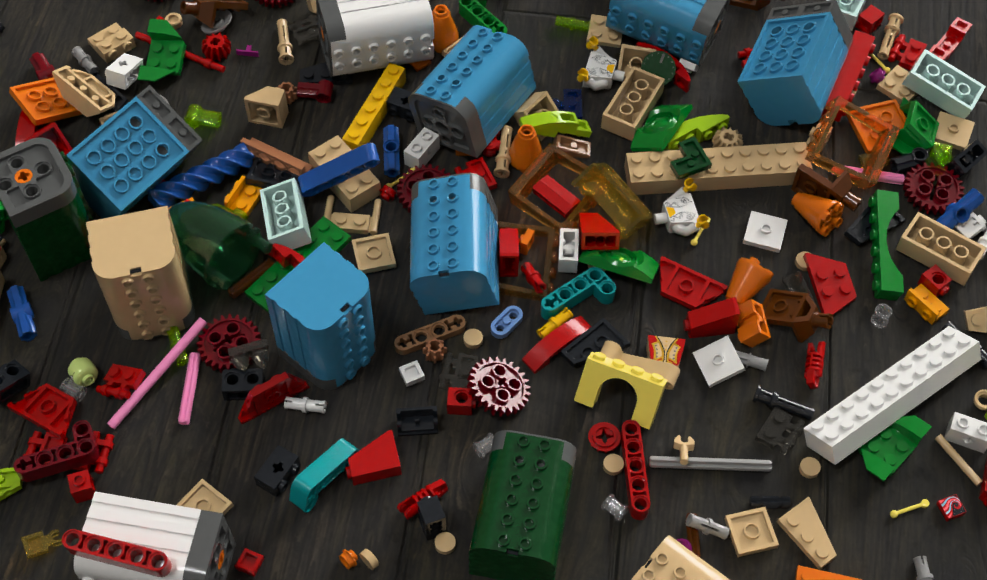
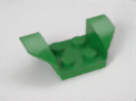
M150 19L147 30L151 38L146 66H140L137 80L156 82L168 75L181 76L186 50L185 42L167 20Z
M903 97L900 109L907 114L904 128L892 134L889 145L902 155L912 153L913 149L917 147L928 150L934 145L939 122L917 100L909 102Z
M915 415L901 417L859 447L857 452L862 455L866 470L884 482L911 455L932 426Z

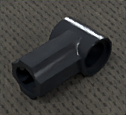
M917 147L913 149L912 153L891 158L889 162L890 169L893 173L899 174L911 170L912 167L916 168L917 164L922 167L923 163H926L928 152L924 148Z

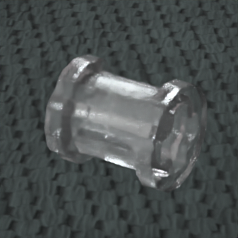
M883 303L878 304L871 317V323L877 328L886 327L889 317L892 315L891 307Z
M66 378L59 387V390L74 397L77 402H80L87 392L85 386L77 385L73 382L72 378Z
M488 433L487 437L481 441L472 443L475 452L481 459L491 451L494 438L492 433Z
M611 494L605 499L601 509L607 510L615 517L616 521H620L627 513L629 506L623 505L615 499L614 494Z

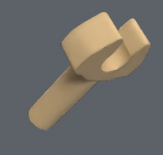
M680 435L674 439L673 448L680 451L681 465L688 464V451L694 450L695 441L690 436L688 437V442H682Z

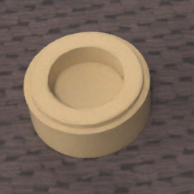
M170 13L165 17V20L174 29L180 28L183 24L182 17L178 13Z
M806 251L798 253L795 259L796 267L802 271H807L803 258L805 253H809Z
M477 329L467 330L463 336L465 346L470 349L480 347L483 343L482 333Z
M617 454L607 455L603 461L604 471L609 475H618L622 472L624 466L622 457Z
M813 457L804 458L799 465L801 475L809 479L817 477L821 470L819 461Z
M442 532L436 536L435 549L437 552L447 555L454 551L456 540L451 533Z
M364 549L359 553L362 561L371 570H374L379 565L377 558L370 550Z

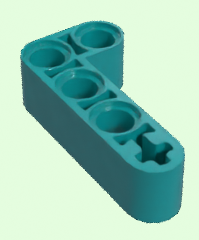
M598 267L589 268L545 296L541 301V316L545 320L555 317L565 307L569 310L592 294L602 304H610L615 298L616 285L602 269Z
M344 438L338 440L294 479L291 485L289 501L305 513H308L315 506L318 493L346 469L345 467L349 466L348 458L357 453L359 449Z

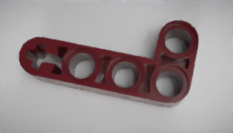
M80 420L73 425L74 441L19 457L13 466L19 478L24 482H31L95 462L99 458V449L90 423ZM71 455L69 458L64 459L65 456Z

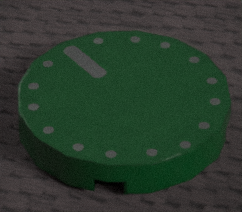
M657 50L645 56L641 69L664 78V85H666L674 77L676 65L671 55L665 51Z

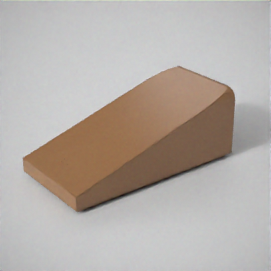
M557 134L553 140L552 155L590 158L591 142Z

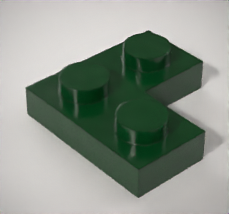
M695 137L679 142L678 148L684 157L670 162V167L678 180L708 170L712 166L711 161Z

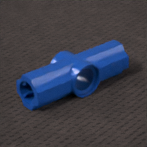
M387 125L383 128L384 175L389 177H396L400 174L399 127L394 125Z
M972 188L957 203L949 204L946 207L945 213L936 221L953 229L958 223L966 222L970 217V213L984 202L985 198L977 189Z
M11 286L7 291V296L11 308H9L10 313L16 324L19 338L21 341L27 342L34 340L37 336L36 326L33 321L35 317L32 307L27 300L25 289L23 286Z

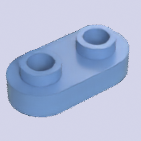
M508 306L492 321L491 334L498 339L507 337L522 322V310L517 306Z

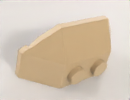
M67 65L52 71L62 97L84 116L97 115L114 107L116 94L92 74L71 69Z

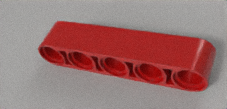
M626 420L621 429V446L629 511L634 519L643 520L649 512L650 497L641 429L637 421ZM626 431H633L634 434H629ZM628 449H635L637 452L633 453ZM636 467L639 471H633L631 468ZM639 486L642 490H635L633 487ZM636 505H641V506H643L645 509L639 510V509H637L635 506H636Z
M70 529L62 536L64 547L76 556L157 577H165L171 571V561L162 551L76 529ZM74 539H79L76 545L70 546ZM100 544L97 551H91L94 545ZM122 549L119 556L112 557L116 550ZM143 555L141 561L134 562L136 556ZM164 560L162 567L155 568L158 561Z

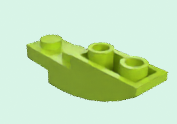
M547 111L530 114L519 119L521 126L524 124L532 125L536 133L544 137H556L557 133L560 132L562 134L589 138L592 133L588 122L577 119L575 112Z
M715 114L684 121L663 151L678 150L679 142L695 137L699 143L711 139L717 130H721L723 127L728 128L730 116Z

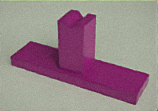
M247 45L246 50L236 49L237 55L259 57L258 51H251V45Z

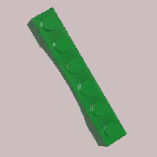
M876 190L868 201V206L871 207L869 223H871L872 228L870 231V240H872L870 254L873 257L871 272L874 274L872 290L874 291L875 298L897 301L904 293L903 275L897 269L889 254L887 229L890 220L899 210V192Z

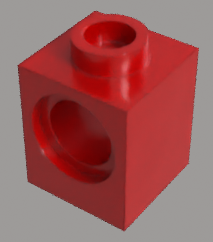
M871 4L859 14L855 27L870 35L881 26L885 13Z
M935 264L921 275L918 285L923 284L936 297L939 295L944 296L950 290L949 285L952 279Z
M448 387L447 414L471 415L472 408H476V401L472 400L474 396L468 393L471 388ZM459 400H465L466 402H465V403H459L458 401H459Z
M88 469L67 475L70 493L76 504L93 499L96 490L94 480Z

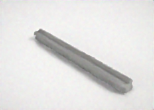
M650 456L649 459L651 468L770 472L772 470V462L770 460L688 457V464L681 465L680 457Z

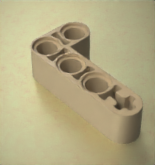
M605 341L600 351L607 358L619 359L631 367L638 366L647 373L661 375L663 379L668 380L665 387L668 390L674 388L680 374V369L674 364L625 354L620 345L613 341Z

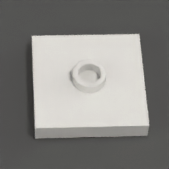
M751 211L743 244L779 253L788 220Z
M728 335L693 352L710 388L745 371Z

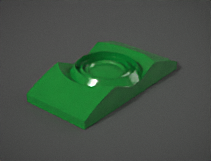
M692 104L660 105L650 110L645 125L637 128L631 150L663 151L693 109Z
M619 247V250H583L578 262L650 284L660 265L641 250L630 251Z

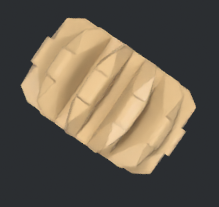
M723 127L721 130H717L712 139L713 148L743 146L742 134H738V129L733 131L731 127L729 129Z

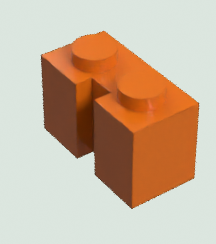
M752 299L738 306L740 316L737 323L739 327L737 329L739 341L753 348L771 338L763 305Z

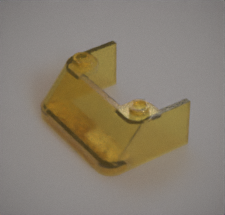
M607 163L590 164L571 183L572 186H579L578 190L585 197L587 195L593 197L616 223L614 225L615 228L620 231V240L630 237L654 217L650 210Z

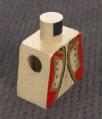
M648 335L646 344L647 358L671 363L679 368L686 339Z

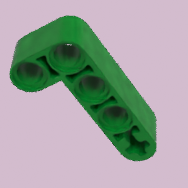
M459 0V14L472 26L480 25L492 29L493 33L503 32L507 34V27L485 8L487 0Z

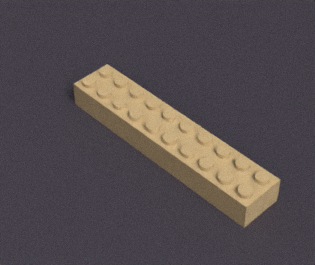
M806 142L702 148L712 163L711 168L680 180L677 179L670 167L671 161L684 157L680 150L626 153L624 165L629 195L675 193L681 187H685L684 181L687 178L694 180L693 183L697 185L695 191L785 186L793 184L797 168L801 164L812 169Z

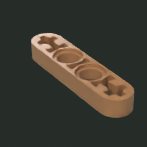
M453 315L400 335L394 342L395 351L400 355H407L426 347V340H432L434 337L437 340H446L465 331V318L461 315ZM457 322L460 324V327H457L454 323ZM436 328H442L445 332L441 335H437L434 333V330ZM418 335H425L427 339L419 342L416 340V337ZM400 343H404L406 347L403 348L402 345L400 346Z

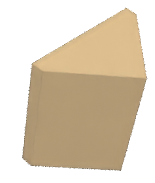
M622 44L617 70L625 72L624 80L633 66L641 69L645 56L656 51V49Z

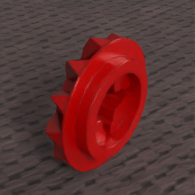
M600 422L591 427L588 433V440L591 447L593 446L597 452L604 451L607 453L611 450L614 451L619 445L621 435L618 428L613 424ZM603 432L608 438L606 443H604L602 439H599L601 438Z

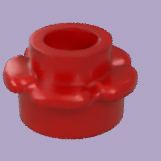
M384 185L382 189H379L381 198L386 201L394 200L396 191L391 187Z

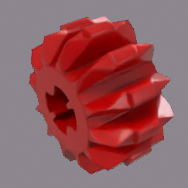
M213 33L212 36L206 35V39L202 40V52L206 58L213 59L214 61L216 59L220 61L222 58L227 59V55L231 54V42L226 35L222 36L221 33L217 35Z

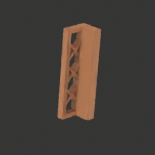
M243 137L240 141L241 143L244 142L248 150L254 155V160L258 157L267 165L269 163L276 165L278 170H287L300 176L313 169V165L253 137L251 140Z

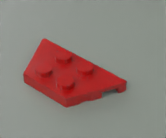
M810 253L804 254L803 258L821 313L834 315L857 298L846 263Z
M663 256L660 258V295L691 310L703 307L726 293L728 289L727 285Z
M288 372L274 375L269 381L258 384L249 391L238 419L241 424H244L283 403L286 396L294 397L310 387L306 380Z
M46 383L35 391H30L23 395V400L15 404L11 401L6 405L9 410L63 440L69 428L77 401L74 397Z

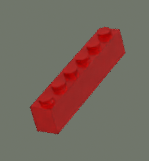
M855 30L852 45L821 116L840 122L842 116H846L849 109L847 103H852L855 95L852 92L857 91L860 81L857 80L858 78L862 79L866 70L863 67L868 66L871 58L868 55L873 54L876 44H873L875 36Z

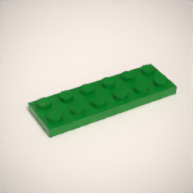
M323 216L310 228L312 243L293 250L306 258L325 242L333 251L339 253L352 239L349 234ZM276 261L245 291V295L269 314L265 294L292 271L294 267L289 265L284 268Z

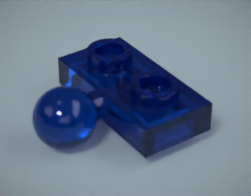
M563 89L564 102H561L558 98L552 99L559 111L564 109L567 112H575L577 119L582 120L581 89Z

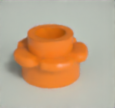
M343 549V553L339 555L341 563L347 569L357 566L356 561L358 557L351 549L349 551Z

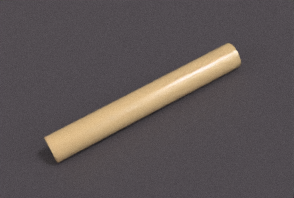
M941 434L935 438L939 445L976 486L983 482Z

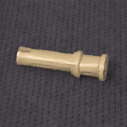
M898 13L889 15V22L884 28L885 36L877 55L881 60L888 59L894 38L900 32L899 27L903 23L904 18Z
M279 19L277 21L279 37L277 50L280 53L278 59L280 64L290 65L294 62V56L292 55L293 46L289 42L287 20Z
M508 125L503 126L501 129L499 154L495 157L496 168L493 173L498 178H507L510 175L508 170L511 163L509 150L513 128Z

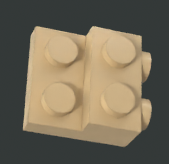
M117 22L87 38L91 47L106 63L115 60L136 47L134 37L125 28H121Z

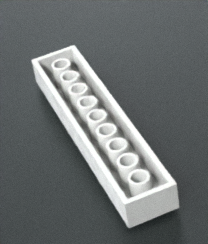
M948 326L803 428L807 447L836 465L981 360L980 342Z

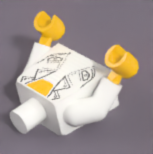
M592 36L586 43V47L593 49V51L590 53L586 69L581 68L577 72L579 74L577 80L579 82L583 81L582 87L591 88L594 91L610 89L613 80L624 81L625 72L616 70L617 60L610 57L600 46H597L599 40L597 37Z
M687 178L684 181L685 187H681L663 202L662 213L654 214L655 224L665 223L669 233L689 236L694 232H698L700 227L703 229L709 227L707 222L709 218L705 214L698 215L691 193H688V191H695L697 189V185L693 183L694 180L692 178Z

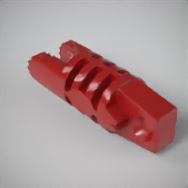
M824 341L818 343L817 352H815L814 344L808 343L804 378L810 389L818 388L820 377L823 374L826 348Z
M439 479L426 485L420 491H417L415 495H411L399 503L397 509L401 513L405 512L404 516L406 519L412 518L418 514L417 502L422 498L437 495L439 499L448 491L446 482Z

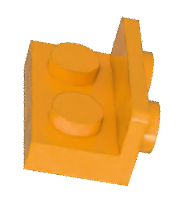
M242 175L235 182L230 194L225 196L226 212L246 220L260 200V190L263 188L246 184V176Z
M923 284L918 285L915 289L910 288L904 298L907 304L914 308L931 325L936 323L950 310Z

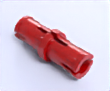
M525 262L526 269L522 265L521 271L525 274L526 281L533 286L536 293H543L544 291L541 289V286L544 290H546L547 286L542 281L541 274L533 268L530 262Z

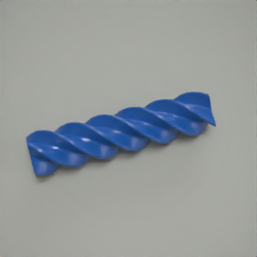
M244 142L238 144L234 149L224 151L218 157L210 158L202 165L194 166L186 173L175 175L169 181L159 183L153 189H149L148 201L154 208L164 206L169 208L175 205L178 199L186 200L191 198L194 191H206L210 183L220 184L226 175L236 176L240 172L241 167L251 168L254 155L248 150Z

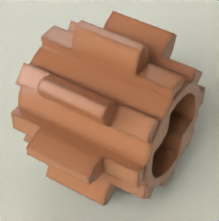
M282 82L281 85H278V88L285 89L287 104L290 105L292 102H295V99H297V87H294L290 82Z
M435 337L432 340H426V347L422 348L423 354H426V360L434 361V363L444 360V354L447 353L444 341L437 340Z

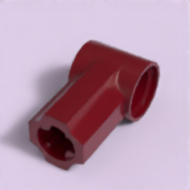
M39 52L32 54L29 60L35 69L38 79L53 78L52 71L55 68L52 64H49L44 54Z
M320 80L318 83L298 82L297 97L314 98L320 103H329L334 85L329 80Z

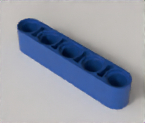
M374 143L364 144L300 175L298 182L302 196L310 197L377 166L380 163L376 145Z

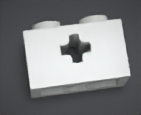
M126 53L121 55L106 68V84L126 90L137 80L139 68L143 66V59Z
M424 127L404 150L405 165L411 168L417 166L419 169L422 164L426 165L440 149L439 134Z
M560 228L558 272L577 273L579 229Z
M955 412L948 422L944 438L947 441L984 453L987 449V423Z

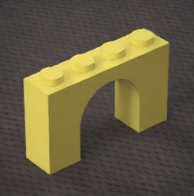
M591 352L586 360L574 401L593 408L598 400L603 382L612 378L623 379L632 385L637 395V403L631 420L637 421L641 427L650 429L668 380L663 379L659 374L647 373L638 366L631 367L626 365L622 360L607 358L603 353Z

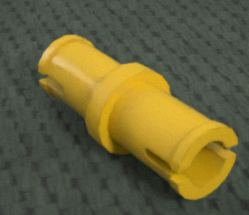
M565 307L555 317L549 318V322L536 331L538 336L543 339L553 330L573 318V313Z

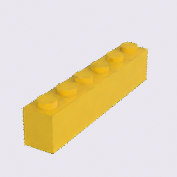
M392 63L387 65L342 138L351 150L370 142L387 114L386 101L395 86L403 88L406 83L404 67Z

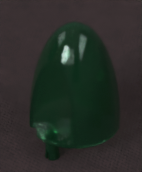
M186 201L177 203L169 209L185 262L208 285L213 286L215 289L227 290L249 271L260 250L264 254H269L272 251L273 244L262 238L259 228H252L253 224L224 208L204 202Z

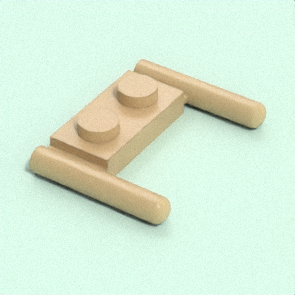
M329 195L327 197L324 216L343 231L356 234H377L382 205L381 199H375L373 214L370 217V215L338 212H333L332 214L334 196Z

